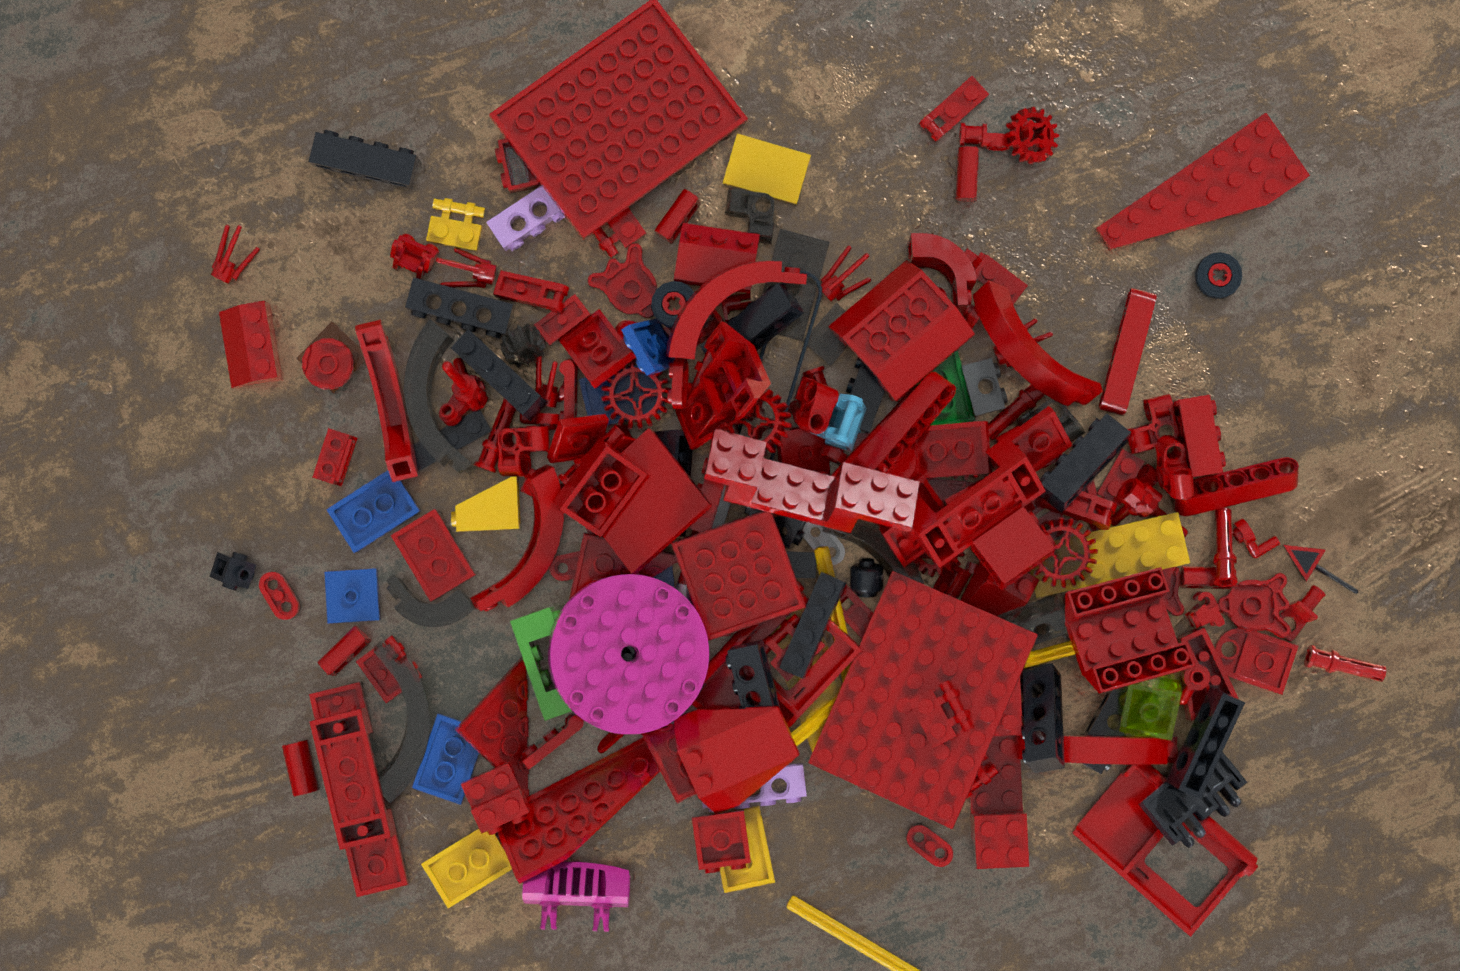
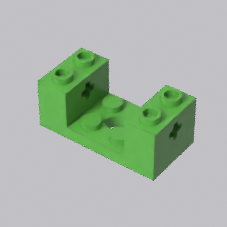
M554 606L510 621L544 721L572 711L561 699L556 688L549 689V685L552 684L550 674L547 669H542L540 661L544 658L540 646H534L533 643L537 639L551 635L554 622L560 613V610L555 611Z

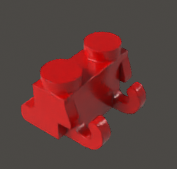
M402 234L397 240H394L391 247L390 257L394 259L392 268L398 271L401 266L417 273L416 278L422 280L425 273L431 271L439 250L433 244L423 245L416 242L411 235Z
M1199 591L1192 596L1194 601H1202L1204 599V603L1200 606L1198 603L1195 604L1184 614L1185 620L1191 628H1198L1206 624L1221 627L1225 624L1220 613V607L1210 592Z

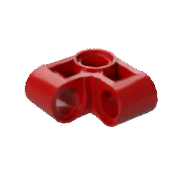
M802 376L794 397L801 404L797 416V425L801 430L821 434L827 429L833 409L838 402V390ZM814 416V421H813V423H812V425H811V424H810V421H811V418Z
M1170 394L1143 400V408L1149 424L1128 429L1131 432L1128 440L1131 454L1154 449L1157 440L1160 438L1159 429L1161 426L1168 427L1171 431V436L1177 439L1179 430Z
M549 426L513 427L503 429L499 433L498 470L501 476L524 477L529 473L532 466L530 452H549ZM513 434L516 436L515 444L512 441Z
M1161 436L1155 445L1158 483L1174 499L1191 498L1194 496L1193 472L1187 465L1185 447L1174 436ZM1175 446L1174 450L1167 454L1168 449Z

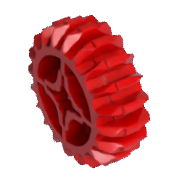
M632 360L630 362L631 368L626 369V366L621 368L622 372L618 373L617 371L614 374L616 376L614 379L610 377L606 380L608 383H611L610 387L602 386L601 389L604 392H609V395L602 396L601 400L604 402L610 401V404L606 405L604 410L610 411L614 409L610 419L614 420L619 415L621 417L618 421L619 426H622L625 420L629 421L628 429H632L633 423L637 422L638 429L642 430V421H646L647 425L652 427L651 417L654 416L657 421H660L661 417L657 412L660 410L663 413H667L668 409L661 405L662 403L668 404L667 397H664V394H668L669 388H663L662 386L669 381L668 378L658 379L663 374L662 371L648 375L654 381L657 388L641 387L638 374H646L639 367H635V362ZM630 375L629 388L626 391L615 393L619 382L624 377ZM634 382H636L639 392L648 393L639 397L638 408L634 398L630 399L628 396L634 391ZM658 396L655 406L648 413L643 414V402L648 398ZM616 401L631 402L634 407L635 416L621 411Z
M768 389L745 417L724 431L740 435L738 425H743L747 427L750 438L759 440L762 439V434L765 430L773 429L770 435L762 440L766 442L765 457L766 448L773 454L775 453L774 444L780 447L783 446V442L779 440L780 437H789V434L784 432V428L792 427L791 423L785 422L786 419L791 417V413L783 412L788 407L787 403H780L782 397L778 394L773 396V391ZM763 402L771 406L775 420L766 418ZM757 417L765 423L760 422V425L755 427L748 422L756 420Z
M1062 517L1058 519L1059 526H1055L1052 519L1048 520L1050 526L1048 530L1043 524L1039 525L1043 533L1048 532L1052 534L1057 531H1064L1060 543L1054 547L1055 549H1061L1065 539H1067L1065 545L1068 547L1067 550L1070 551V554L1076 556L1064 557L1060 562V566H1058V555H1055L1054 552L1052 555L1055 559L1053 572L1043 562L1038 565L1039 569L1034 571V575L1037 576L1043 572L1045 574L1041 580L1043 583L1049 577L1053 578L1051 582L1052 587L1056 586L1057 580H1061V587L1066 588V580L1070 579L1072 586H1076L1077 582L1074 577L1078 576L1081 581H1085L1086 578L1082 572L1084 570L1090 574L1093 572L1091 568L1087 567L1088 562L1097 564V560L1090 558V554H1097L1098 549L1090 550L1089 545L1096 543V539L1087 541L1085 537L1089 536L1091 531L1086 530L1082 534L1080 530L1083 528V524L1079 523L1075 529L1072 527L1074 519L1071 518L1067 526H1064V519ZM1072 533L1081 540L1084 547V555L1071 549L1070 540ZM1075 560L1082 562L1080 567L1073 573L1060 575L1066 561Z

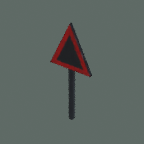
M1283 545L1305 582H1307L1313 570L1316 569L1354 594L1358 593L1356 588L1318 565L1326 551L1325 549Z

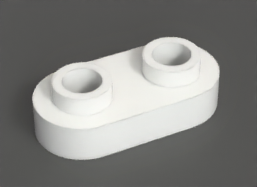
M809 522L804 525V539L813 550L819 546L833 547L836 549V555L831 557L832 564L836 565L843 560L845 556L844 546L830 528ZM813 527L820 529L818 537L811 535L810 531Z

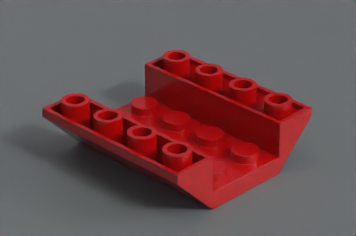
M905 260L828 326L844 346L848 345L877 377L879 384L895 402L975 335L957 307L920 268L908 260Z
M1162 567L1065 593V626L1082 675L1099 694L1196 667L1188 642L1178 644L1162 596L1170 592Z

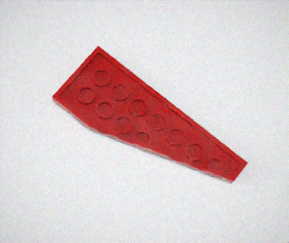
M1264 113L1098 226L1095 230L1109 250L1264 207L1305 180L1310 174L1269 115Z
M644 738L526 797L531 808L530 812L526 814L527 819L514 825L511 821L502 825L503 829L497 833L519 884L567 860L660 773Z

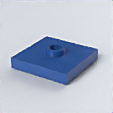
M377 568L324 572L327 624L380 620Z

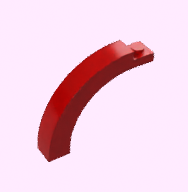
M782 261L749 262L717 274L695 291L684 304L671 329L666 356L695 359L699 334L707 318L724 299L736 291L750 285L766 282L806 285L807 274H800V268L785 267L784 272H781Z
M988 280L972 295L978 315L993 343L1011 366L1039 391L1066 406L1071 405L1074 401L1086 406L1103 392L1101 383L1065 368L1041 348L1019 318L1013 305L1009 288Z
M381 319L355 325V331L376 399L383 434L385 462L391 480L396 482L417 477L416 455L408 411L388 336L385 334Z
M546 464L524 476L529 486L534 506V523L531 538L522 558L509 574L494 585L470 598L474 607L479 611L492 610L498 605L497 602L499 601L506 607L512 606L537 585L551 565L559 547L564 522V512L559 510L553 502L561 491L554 467Z
M1064 734L1065 763L1123 765L1175 763L1178 753V736L1120 737ZM1019 735L1018 759H1023L1022 750L1025 749V741L1022 735Z

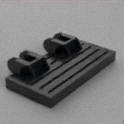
M1222 752L1201 799L1178 790L1165 781L1138 805L1172 846L1181 841L1184 846L1191 848L1195 841L1181 823L1184 822L1195 836L1202 838L1206 831L1196 817L1202 821L1215 810L1221 816H1228L1231 813L1230 809L1217 792L1219 791L1236 808L1241 804V800L1233 788L1237 791L1247 781Z

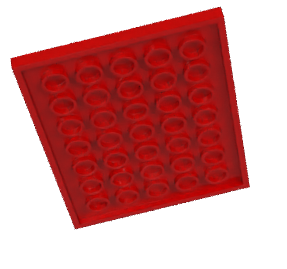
M658 0L646 2L489 114L491 120L583 240L748 120L747 116Z
M892 571L859 648L862 651L852 661L808 763L953 829L1038 634ZM949 680L952 688H956L959 693L958 699L964 711L968 710L971 716L969 720L973 728L964 732L958 723L953 726L957 737L933 748L909 700L930 689L934 690L938 698L944 694L939 684ZM948 702L942 705L948 719L955 716Z

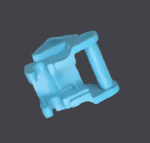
M840 394L827 429L821 434L814 435L826 439L825 444L852 452L857 435L861 432L860 426L867 409L863 399L854 395Z

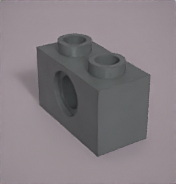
M992 358L961 366L974 417L1003 410L1005 408L1004 403H1007L1008 399L1004 387L1000 388L997 378H1001L998 364L993 363ZM985 380L990 383L991 391L989 394H983L979 391L978 384L980 381Z

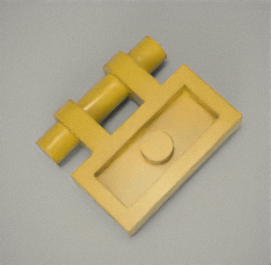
M434 198L433 209L442 210L441 217L431 216L426 241L478 252L483 226L473 224L474 216L484 218L485 208L478 207L476 203L471 202L462 204L453 202V199L444 198V200ZM451 212L465 214L464 222L450 219Z

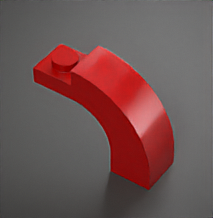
M911 233L907 243L908 261L917 267L932 268L941 272L950 283L953 304L964 315L967 306L971 305V291L977 281L970 259L960 247L946 238L928 233Z

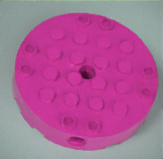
M616 575L590 583L573 595L564 605L551 630L548 664L558 694L568 708L589 724L608 732L641 734L668 725L691 706L706 678L709 664V644L704 624L698 612L690 601L674 587L644 575ZM627 646L632 647L634 650V658L630 661L623 660L621 656V651Z

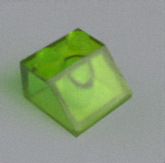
M1158 677L1129 685L1119 732L1172 740L1182 694L1180 681Z

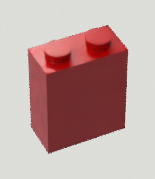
M1024 507L977 538L971 545L972 552L1001 590L1051 557L1055 551V542L1048 532L1043 533L1038 526L1039 521L1033 512H1027Z

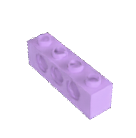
M540 186L486 223L504 250L510 249L514 251L524 244L523 240L530 235L535 237L541 234L546 229V224L551 221L556 223L565 218V215L546 190ZM538 205H545L547 212L544 216L538 217L534 215V208ZM516 219H523L526 222L524 229L521 231L512 229V224Z
M803 764L787 765L765 783L758 794L751 795L734 808H749L750 803L760 802V806L775 805L776 800L786 799V803L801 802V797L807 796ZM777 778L785 780L787 784L782 792H776L771 787L772 782ZM702 802L703 808H708L709 812H713Z

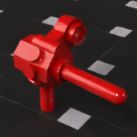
M462 358L454 359L453 365L449 361L442 364V369L454 382L451 387L452 397L439 410L440 419L448 426L458 424L468 410L476 412L484 408L488 400L484 382L478 376L468 375Z
M1150 464L1143 465L1136 478H1130L1122 485L1118 492V500L1124 506L1111 516L1110 519L1113 526L1119 524L1130 514L1133 516L1138 515L1139 517L1167 515L1166 512L1159 508L1158 504L1163 495L1153 488L1158 482L1156 469ZM1182 526L1184 537H1186L1188 531Z

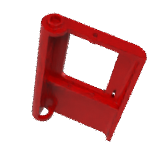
M798 582L804 602L807 605L809 597L802 592L805 588ZM791 613L737 631L709 661L703 686L691 705L697 709L721 710L722 708L739 709V705H741L739 696L734 693L732 681L734 680L732 669L729 670L726 663L727 651L735 645L764 640ZM832 619L826 630L834 636L835 642L808 670L805 679L801 678L790 690H786L773 678L780 709L788 728L796 722L862 651L859 645ZM745 665L744 672L748 676L753 677V668ZM750 692V696L754 701H761L758 692Z
M1151 764L1127 765L1077 823L1072 834L1191 937L1241 877L1245 875L1249 877L1258 868V864H1256L1258 858L1210 816L1202 821L1196 817L1206 831L1202 838L1195 836L1186 824L1182 822L1181 824L1190 835L1227 867L1225 876L1198 907H1194L1145 864V858L1164 835L1138 804L1162 785L1167 778Z

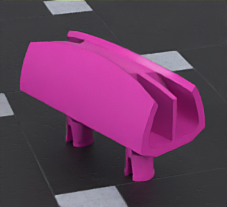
M561 862L524 881L522 897L524 904H539L542 906L540 926L542 930H546L548 917H550L551 929L557 930V907L560 905L591 906L594 908L592 931L598 932L600 920L602 919L604 932H609L610 908H629L630 875L629 870L604 864Z

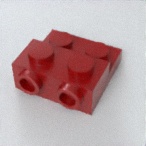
M510 762L461 783L471 806V813L481 834L488 832L489 835H493L503 829L502 825L509 821L514 825L527 819L526 814L530 812L531 808Z
M744 810L692 817L699 870L705 869V873H716L721 871L720 867L731 866V870L746 868V864L751 863Z

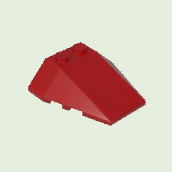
M720 322L706 341L704 347L707 349V352L702 362L697 361L694 368L698 370L693 382L688 383L686 408L675 410L692 450H696L712 439L715 429L724 431L745 417L771 384L755 346L725 322Z
M779 706L746 707L745 709L722 708L721 710L696 709L674 720L679 756L698 798L715 814L739 806L800 755Z

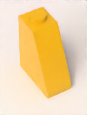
M510 477L455 505V511L451 512L452 527H456V532L521 529L519 478Z

